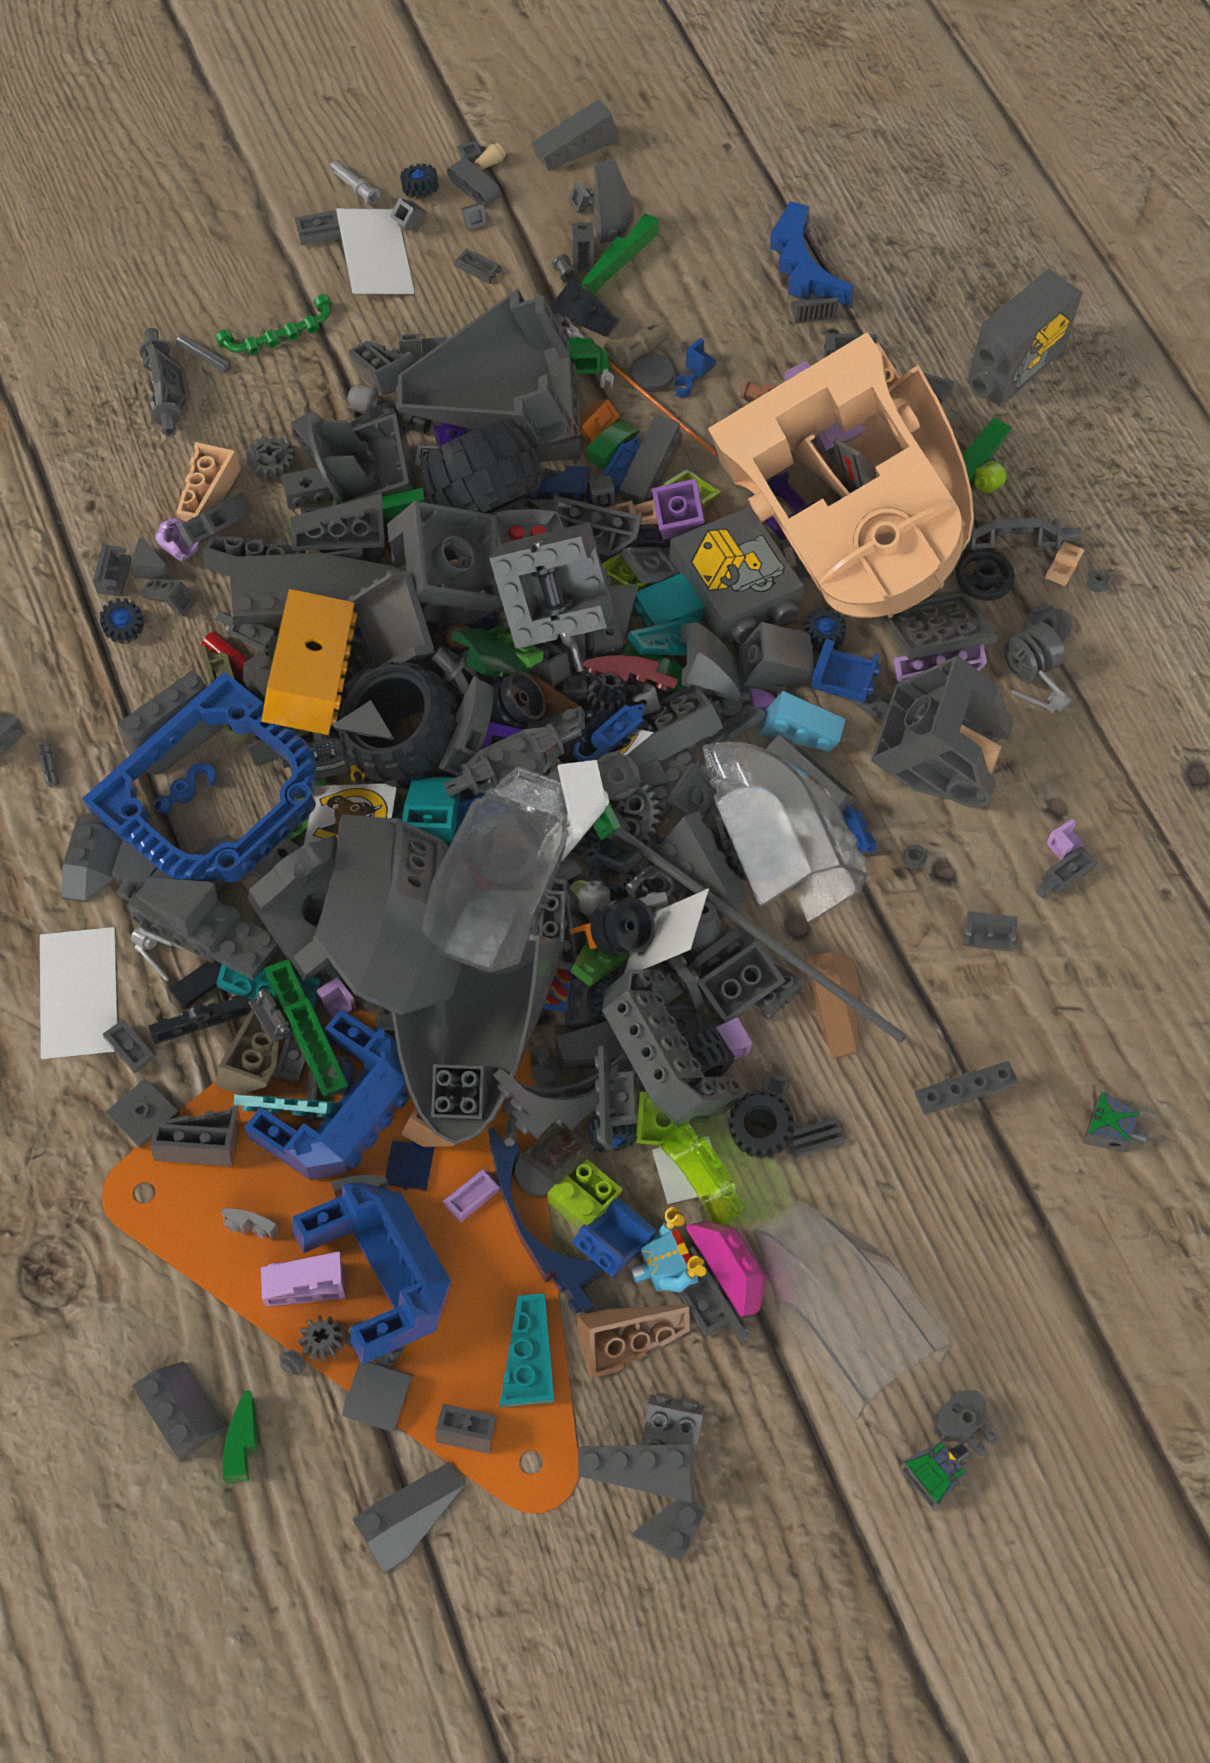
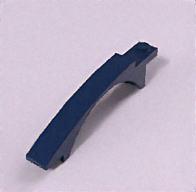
M493 1127L489 1128L488 1138L491 1157L502 1198L523 1247L544 1282L554 1277V1285L560 1293H566L570 1299L568 1304L576 1315L578 1313L593 1312V1304L582 1289L602 1277L604 1270L593 1260L574 1259L554 1252L540 1243L526 1229L517 1214L511 1193L512 1177L516 1161L520 1155L518 1153L520 1147L516 1141L513 1146H506Z

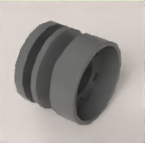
M1038 622L1030 626L1024 632L1017 633L1014 637L1006 639L1003 644L1004 657L1010 670L1023 682H1031L1036 677H1040L1039 670L1049 672L1062 665L1065 659L1064 647L1059 636L1050 625L1044 622Z

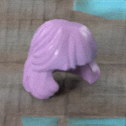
M172 518L160 524L155 538L165 551L182 562L196 553L201 540L188 547L177 527L184 523V521Z

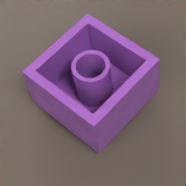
M696 479L652 488L659 530L663 540L677 537L706 525L700 490Z

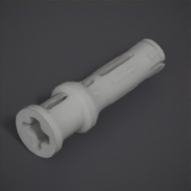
M334 160L330 164V171L352 187L354 194L365 199L367 205L372 206L378 202L381 196L380 190L371 187L366 179L357 177L339 160Z

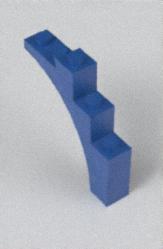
M790 201L770 234V249L781 252L779 256V272L791 275L788 279V294L806 300L809 299L810 295L826 299L838 297V303L850 306L853 301L854 285L826 272L814 261L806 248L803 237L809 223V206Z

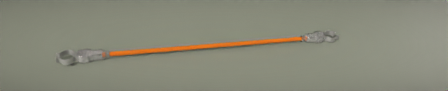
M561 317L562 322L570 323L569 328L561 327L562 331H567L568 337L571 339L574 337L586 338L577 326L571 325L570 319ZM609 360L611 368L673 421L679 422L680 427L711 452L718 463L722 465L718 453Z

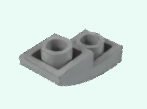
M224 1208L221 1211L225 1221L223 1224L234 1233L240 1231L246 1235L251 1228L252 1232L258 1237L264 1239L266 1236L272 1241L279 1233L274 1222L258 1214L233 1208Z

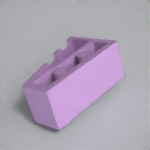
M340 1251L285 1263H271L266 1267H261L262 1300L265 1307L346 1299L344 1266Z

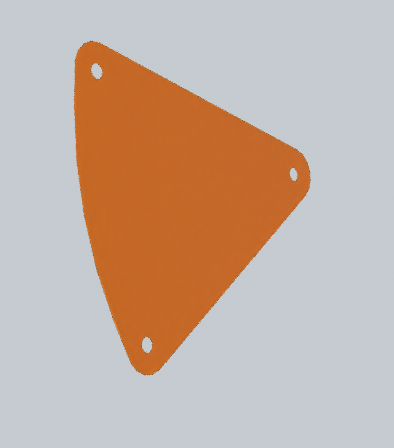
M371 1002L356 1007L349 1015L374 1031L379 1005ZM329 1018L320 1024L327 1026L333 1018ZM390 1035L396 1041L395 1035ZM286 1038L278 1043L277 1064ZM328 1041L334 1056L348 1059L353 1066L355 1073L350 1085L351 1087L364 1071V1064ZM527 1045L514 1080L534 1087L529 1045ZM306 1063L300 1084L275 1079L273 1074L266 1087L245 1094L306 1099L309 1066ZM215 1081L178 1110L180 1114L178 1117L188 1116L192 1118L205 1115L207 1111L213 1110V1113L230 1110V1107L237 1106L233 1105L234 1094L236 1093L216 1087ZM345 1093L336 1096L330 1095L325 1098L322 1095L321 1101L339 1102ZM409 1093L410 1097L403 1108H398L393 1114L394 1119L387 1128L383 1127L378 1134L377 1142L372 1148L365 1150L360 1164L355 1169L351 1168L345 1175L315 1180L307 1179L248 1139L245 1126L256 1112L242 1111L241 1105H238L241 1123L232 1166L154 1161L150 1140L141 1149L136 1146L112 1168L103 1183L101 1201L105 1214L116 1227L287 1349L298 1352L304 1361L348 1392L360 1363L355 1350L344 1343L350 1335L348 1333L349 1328L353 1323L357 1325L359 1320L365 1322L394 1308L353 1233L303 1253L292 1232L293 1216L335 1199L331 1185L332 1181L358 1175L386 1177L389 1190L403 1195L451 1281L448 1299L437 1330L402 1346L404 1350L392 1367V1369L413 1375L397 1427L447 1463L450 1462L454 1468L503 1503L520 1512L541 1514L558 1508L571 1496L578 1481V1448L559 1292L553 1283L554 1277L544 1282L519 1239L504 1204L501 1190L461 1223L443 1204L447 1197L482 1169L499 1185L491 1157L488 1129L493 1127L502 1141H505L507 1121L510 1118L502 1113L503 1103L495 1118L477 1137L454 1146L423 1147L401 1135L416 1108ZM282 1109V1114L271 1113L296 1131H298L303 1123L316 1131L325 1120L324 1117H319L318 1120L309 1121L304 1116L291 1115L292 1110ZM518 1128L516 1129L515 1141L520 1147L519 1154L532 1146L541 1145L540 1136L536 1139L531 1133L528 1132L525 1135ZM514 1170L511 1193L517 1214L531 1235L544 1246L553 1250L547 1197H534L526 1194L517 1184ZM143 1182L150 1183L155 1188V1196L148 1203H139L133 1197V1190L138 1184ZM224 1208H233L258 1214L274 1222L279 1233L273 1241L266 1236L264 1239L258 1237L252 1232L251 1228L246 1235L240 1231L234 1233L223 1224L225 1221L221 1211ZM340 1251L344 1266L346 1299L265 1307L262 1300L261 1267H266L271 1263H285ZM545 1293L554 1403L500 1408L499 1403L511 1342L517 1298L520 1295ZM318 1315L322 1316L323 1322L331 1316L333 1324L339 1322L342 1326L340 1331L345 1333V1339L341 1340L344 1345L343 1350L334 1349L337 1353L336 1358H332L330 1354L326 1355V1363L322 1362L321 1356L315 1362L311 1361V1354L304 1355L302 1353L304 1346H300L298 1342L301 1337H304L301 1335L300 1329H309L307 1325L308 1319L312 1320L313 1323H317L316 1318ZM323 1335L322 1338H317L318 1343H320L322 1339L327 1340L326 1335ZM443 1404L497 1415L490 1454L436 1443V1427ZM527 1451H536L542 1456V1468L535 1474H527L520 1468V1457Z

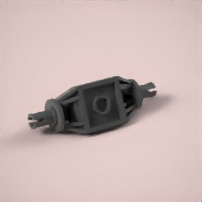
M148 328L144 332L146 341L140 345L139 351L143 358V366L152 372L154 393L149 399L152 408L151 417L155 423L162 425L163 434L170 437L177 433L175 423L181 418L182 411L189 402L184 370L169 355V344L159 339L158 330Z
M1042 518L995 519L975 528L973 523L971 538L966 547L968 553L974 551V549H990L994 547V536L1007 535L1015 531V535L1032 533L1034 547H1052L1054 551H1058L1061 541H1081L1082 531L1081 527L1061 528L1059 519H1054L1052 524ZM982 535L985 536V543L975 544L976 538ZM1042 535L1051 538V541H1042Z
M439 647L431 655L430 659L445 671L442 679L449 683L450 688L454 691L461 705L473 677L479 679L480 676L473 669L465 666L466 659L464 657L454 661ZM462 671L469 677L467 680L465 679Z
M574 721L572 724L559 730L554 729L550 723L546 727L525 729L481 749L467 764H461L463 770L461 776L443 783L447 795L450 798L452 795L467 788L472 790L475 795L479 793L503 795L545 775L559 755L564 754L563 743L582 736L580 727L577 728L578 723ZM552 747L555 748L553 751H551L548 755L544 757L543 753H545ZM489 778L491 780L490 783L476 785V782Z

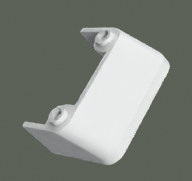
M597 760L560 764L557 766L568 814L556 829L541 822L543 834L547 839L548 857L552 863L561 862L565 859L604 812L605 806L609 804L608 794L603 790Z

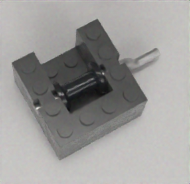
M590 522L499 544L489 560L516 649L557 640L560 634L563 643L569 646L576 672L585 670L578 643L573 636L607 628L615 613ZM571 595L570 598L564 599V596Z

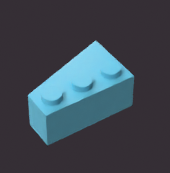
M782 691L764 711L766 718L761 721L758 734L776 738L779 734L796 744L830 752L840 742L846 719Z

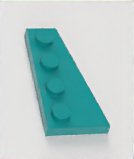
M695 616L631 631L627 639L640 655H687V644L681 641L680 626L685 623L702 624Z
M222 964L217 979L218 988L234 995H247L249 1001L258 998L257 993L261 989L266 988L267 991H271L272 996L277 1002L265 978V968H262L255 979L251 980ZM296 975L305 997L309 999L315 1011L318 999L316 990L321 988V979L311 977L303 983L301 978Z
M234 1094L233 1105H241L242 1111L257 1112L258 1107L267 1108L269 1113L282 1114L283 1109L292 1110L291 1115L307 1116V1112L317 1113L316 1117L332 1118V1113H338L341 1109L342 1102Z
M545 1293L520 1295L517 1298L511 1342L499 1403L500 1408L554 1403Z

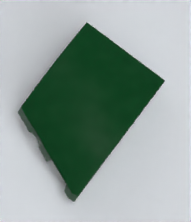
M482 628L453 631L452 640L470 647L465 666L484 675L507 677L517 671L530 675L516 653L492 633Z

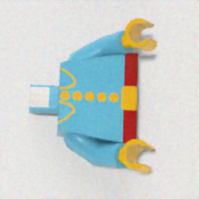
M670 1207L665 1212L667 1223L664 1222L656 1235L641 1249L644 1264L631 1268L636 1284L651 1279L655 1290L658 1292H682L689 1285L699 1283L697 1275L702 1277L706 1274V1268L702 1266L704 1260L698 1256H690L679 1230L674 1228V1226L679 1227L684 1224V1216L679 1214L678 1209Z

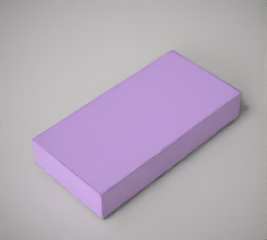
M482 1169L447 1197L443 1204L461 1223L500 1191V1187Z

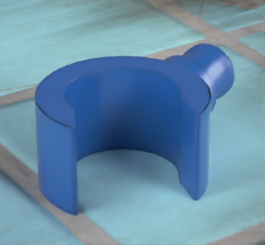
M693 372L687 377H676L675 386L683 385L686 388H676L675 396L679 398L688 397L691 394L692 384L698 378V375Z

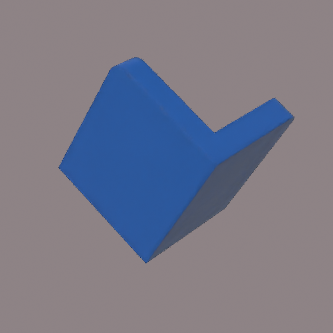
M702 338L687 348L686 367L701 378L716 366V360L704 352L705 340Z

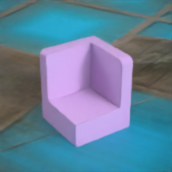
M1074 819L1052 831L1047 841V845L1060 860L1079 847L1084 846V843L1073 832L1076 824Z
M338 977L316 990L318 1001L331 1018H334L340 1009L347 1014L356 1009L355 999Z
M738 1017L716 1027V1030H718L735 1055V1059L750 1053L752 1042Z

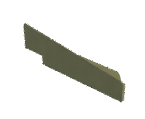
M200 646L210 683L224 671L235 680L227 654L223 652L217 654L209 651L206 646ZM223 724L231 750L235 751L249 733L243 735L236 734L230 725Z

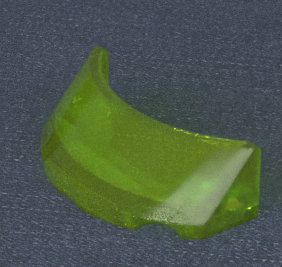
M684 1123L658 1143V1146L671 1158L694 1189L711 1223L725 1226L746 1210L744 1203L737 1195L736 1191L738 1189L725 1166L701 1135L698 1136L690 1124Z

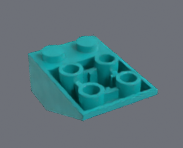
M425 777L412 780L404 805L402 821L442 839L445 843H455L460 792L449 798L443 786L444 782L446 783L454 778Z

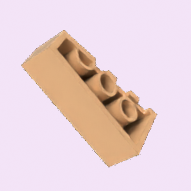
M195 442L194 457H191L190 472L185 479L186 487L182 491L177 509V515L180 520L186 522L223 502L241 470L235 451Z

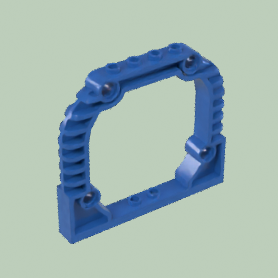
M224 671L87 793L82 800L92 814L124 842L132 845L161 872L172 879L213 882L223 878L227 882H235L246 873H250L263 857L271 854L274 847L282 840L288 838L292 830L300 823L305 822L313 812L316 802L312 793L316 785L317 766L313 752L306 741L289 727L261 722L264 708L263 702ZM200 721H203L208 726L217 724L230 725L232 730L240 735L252 732L287 760L293 771V776L281 787L279 794L281 801L236 843L226 842L219 844L207 855L187 854L174 847L148 824L149 817L140 800L136 799L137 787L134 784V781L152 764L158 762L171 747L177 745L181 738Z

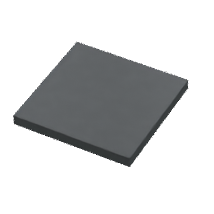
M964 591L926 598L917 605L894 614L892 618H888L887 615L880 616V619L908 659L997 642V633Z

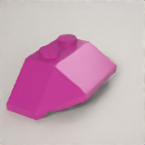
M707 1221L688 1224L686 1226L687 1231L740 1318L759 1312L768 1277L742 1235L735 1228Z

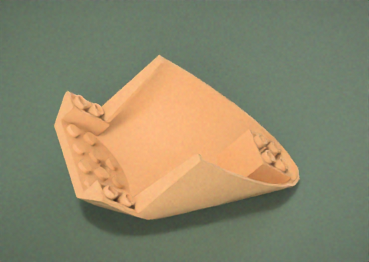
M877 342L876 346L882 354L888 390L896 409L905 404H908L912 409L920 428L913 431L911 435L960 510L964 535L963 551L971 538L974 512L972 491L965 462L953 430L919 365L900 378L882 347ZM878 413L861 423L865 429L861 436L845 443L860 452L875 467L903 451L901 445ZM813 434L791 450L802 465L814 473L840 497L844 498L850 494L834 475L826 454H822Z

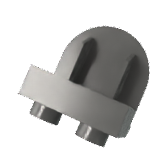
M317 413L308 416L307 427L311 447L323 479L331 491L333 506L381 493L383 497L417 489L406 430L396 413L354 428L351 427L347 420L323 421Z

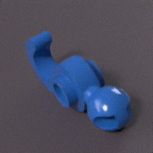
M207 763L192 765L188 769L187 779H177L171 784L170 795L159 796L155 799L154 809L156 812L167 814L172 810L175 802L180 804L190 802L195 796V779L199 774L208 775L209 786L213 787L217 781L214 768Z

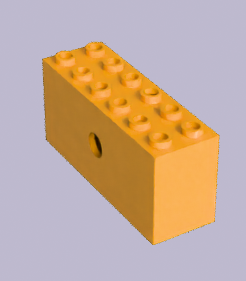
M289 589L268 680L261 722L329 735L330 726L336 723L338 712L333 710H339L341 695H338L337 692L342 693L345 678H340V675L345 676L348 662L343 661V659H348L351 645L347 643H352L354 629L350 628V626L355 627L357 613L353 612L355 602Z

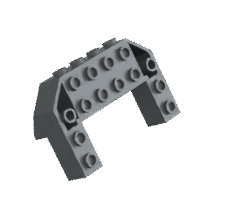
M629 969L605 989L602 1011L654 1107L661 1113H665L678 1128H681L695 1116L723 1115L736 1105L735 1102L738 1099L741 1100L744 1096L740 1091L739 1083L732 1076L705 1077L703 1075L700 1063L693 1057L688 1048L687 1040L681 1036L676 1027L675 1019L668 1013L665 1006L684 992L680 986L679 978L672 971Z

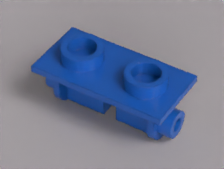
M849 805L838 820L858 859L865 851L868 854L877 850V843L870 831H863L868 826L862 816V812L858 811V809H853Z

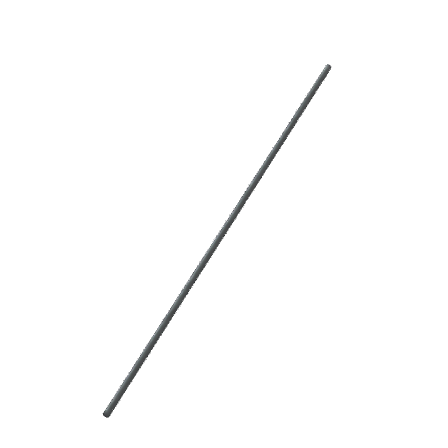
M353 633L352 643L368 654L364 640ZM546 773L538 779L544 783L548 774ZM618 829L613 833L695 894L706 890L626 830ZM708 891L705 901L712 903L725 916L900 1043L905 1040L907 1036L905 1033Z

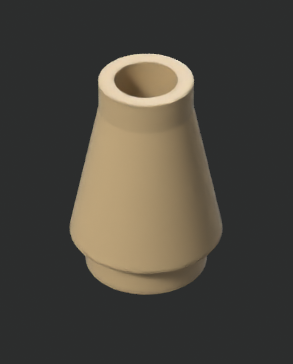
M499 143L490 144L481 156L475 160V164L483 171L502 162L503 158L506 157L505 151Z

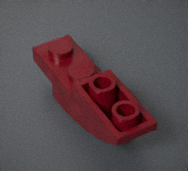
M609 655L592 658L583 662V666L588 667L587 672L600 676L601 672L605 674L611 672V674L618 675L619 679H621V684L623 680L629 681L631 673L635 674L634 679L645 683L650 679L657 682L656 687L667 691L670 690V687L676 688L679 680L657 671L660 662L638 656Z

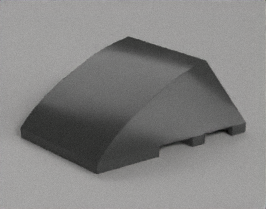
M699 623L682 624L680 626L681 641L687 644V665L682 670V686L696 685L699 686L700 691L705 692L706 689H710L718 696L740 701L742 699L740 669L731 651L715 634Z

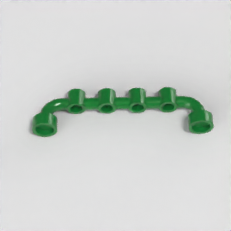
M321 294L313 302L317 311L322 312L320 315L315 317L309 315L301 322L296 324L293 322L287 323L282 329L276 331L270 329L264 335L257 338L248 337L240 344L233 343L234 337L228 329L219 331L215 335V339L219 347H225L231 352L240 353L248 351L250 355H255L260 352V346L267 343L270 348H275L280 344V338L287 336L290 341L298 339L300 336L299 331L307 329L310 334L316 333L320 328L319 324L325 322L330 317L332 301L327 294Z

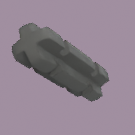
M48 743L39 745L37 750L46 786H57L59 779L50 745Z

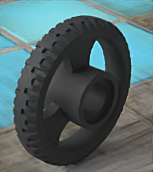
M980 549L969 552L961 558L956 568V580L962 591L968 594V596L978 600L981 599L982 601L997 600L1004 597L1011 590L1015 579L1014 569L1010 561L1002 556V554L995 553L992 550ZM977 560L978 563L976 564L974 574L965 575V567ZM997 564L1004 570L1005 578L997 576ZM993 586L996 587V590L988 591L992 589Z

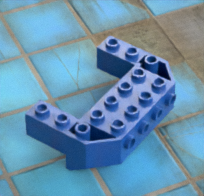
M341 1009L325 1027L327 1040L363 1063L365 1069L339 1101L342 1102L338 1113H332V1118H325L316 1131L304 1123L296 1131L260 1107L245 1126L248 1139L309 1180L345 1175L351 1168L355 1169L360 1164L365 1150L375 1145L379 1132L383 1127L387 1128L394 1119L393 1114L398 1108H403L410 1097L396 1041L382 1028L375 1032Z
M346 1183L342 1185V1196L293 1216L292 1232L303 1253L353 1233L394 1308L351 1327L350 1342L362 1365L437 1330L448 1299L451 1281L402 1194L368 1183Z

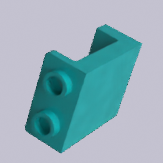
M681 573L637 591L633 611L637 616L641 617L643 627L646 628L695 616L699 621L703 620L704 605L684 574Z

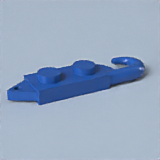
M640 437L627 443L622 442L602 473L603 476H611L615 495L619 491L640 447ZM589 489V498L586 499L589 504L593 505Z
M645 704L630 707L625 705L600 726L592 735L591 742L596 751L590 756H583L579 753L581 743L577 742L573 747L575 759L578 762L598 760L604 754L611 752L642 725Z

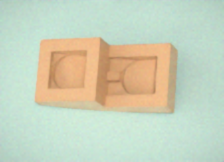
M1064 541L1045 578L1066 587L1085 550Z

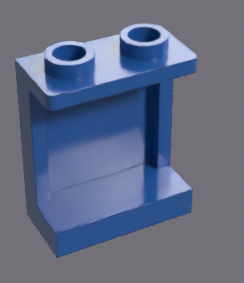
M826 639L813 673L811 688L865 703L867 696L873 694L876 684L873 681L874 676L879 677L882 667V664L878 663L880 654L875 653L873 660L834 650L835 641Z
M617 1197L610 1203L603 1215L589 1226L584 1224L580 1227L572 1243L613 1277L641 1253V1249L649 1243L657 1230Z

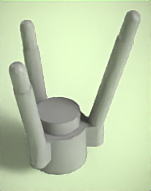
M1042 670L1038 672L1041 675L1040 677L1053 690L1047 699L1050 704L1022 692L1011 690L1012 694L1046 708L1052 714L1055 710L1062 713L1072 701V698L1063 692Z
M144 925L138 926L131 936V941L136 944L134 950L142 954L165 981H169V977L146 952V949L154 948L158 941L180 949L184 948L156 934Z

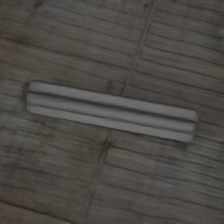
M180 334L177 337V346L222 373H226L230 369V362L184 334Z

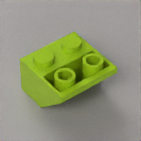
M582 1156L548 1191V1204L579 1230L584 1224L589 1226L603 1215L610 1203L620 1195L622 1188L586 1157Z

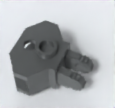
M977 1390L958 1391L939 1409L935 1416L934 1434L941 1441H960L962 1444L966 1442L979 1456L983 1457L987 1452L984 1445L974 1436L977 1431L993 1445L999 1441L997 1435L985 1424L987 1419L983 1416L984 1397Z

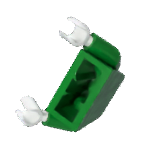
M574 337L568 339L571 349L569 350L572 363H575L577 374L602 372L600 386L604 388V381L607 380L612 387L614 376L608 372L610 365L606 350L596 345L592 338Z

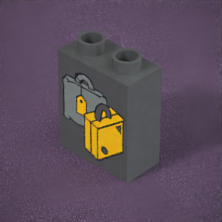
M1047 269L981 325L967 382L972 391L978 397L988 398L1000 407L1059 357L1066 349L1082 291L1052 270Z
M751 506L671 539L669 559L680 574H684L704 605L703 620L709 630L724 644L735 640L737 643L743 644L761 622L768 624L776 623L777 626L782 627L792 623L800 615L804 585Z

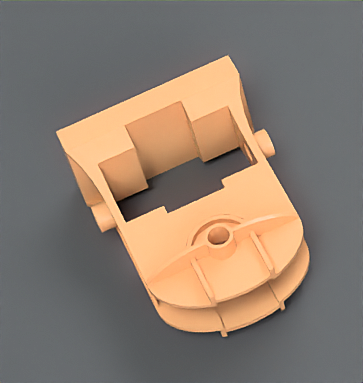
M868 332L708 428L721 463L733 483L750 490L754 494L748 498V501L761 523L772 516L774 517L826 602L839 613L857 618H873L885 615L888 618H892L894 614L917 605L933 594L938 588H942L944 581L955 568L961 556L964 543L960 510L911 435L913 431L920 428L912 409L908 404L896 409L889 394L882 354ZM878 413L901 445L903 451L875 467L877 478L829 507L824 499H821L789 519L766 480L794 464L791 450L796 448L810 435L816 436L836 423L846 433Z

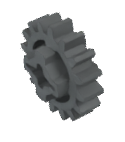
M273 435L272 439L264 436L263 441L257 438L256 445L250 444V450L246 451L247 465L250 466L251 473L256 472L258 478L265 475V480H268L269 476L277 479L278 474H285V470L291 471V465L295 464L294 450L291 449L290 442L285 443L284 438L276 440L275 435Z

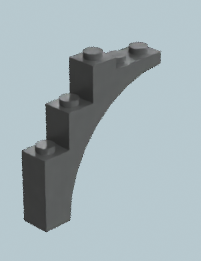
M623 1054L611 1063V1074L634 1071L630 1061ZM501 1068L493 1075L500 1083L497 1088L507 1098L510 1096L513 1098L510 1103L515 1109L511 1114L517 1119L516 1127L525 1135L529 1132L537 1139L553 1122L559 1127L563 1124L569 1130H572L587 1114L592 1119L597 1116L596 1104L599 1103V1094L596 1091L595 1082L596 1079H599V1072L576 1084L559 1088H537L524 1085L514 1080ZM636 1074V1089L638 1090L642 1083Z

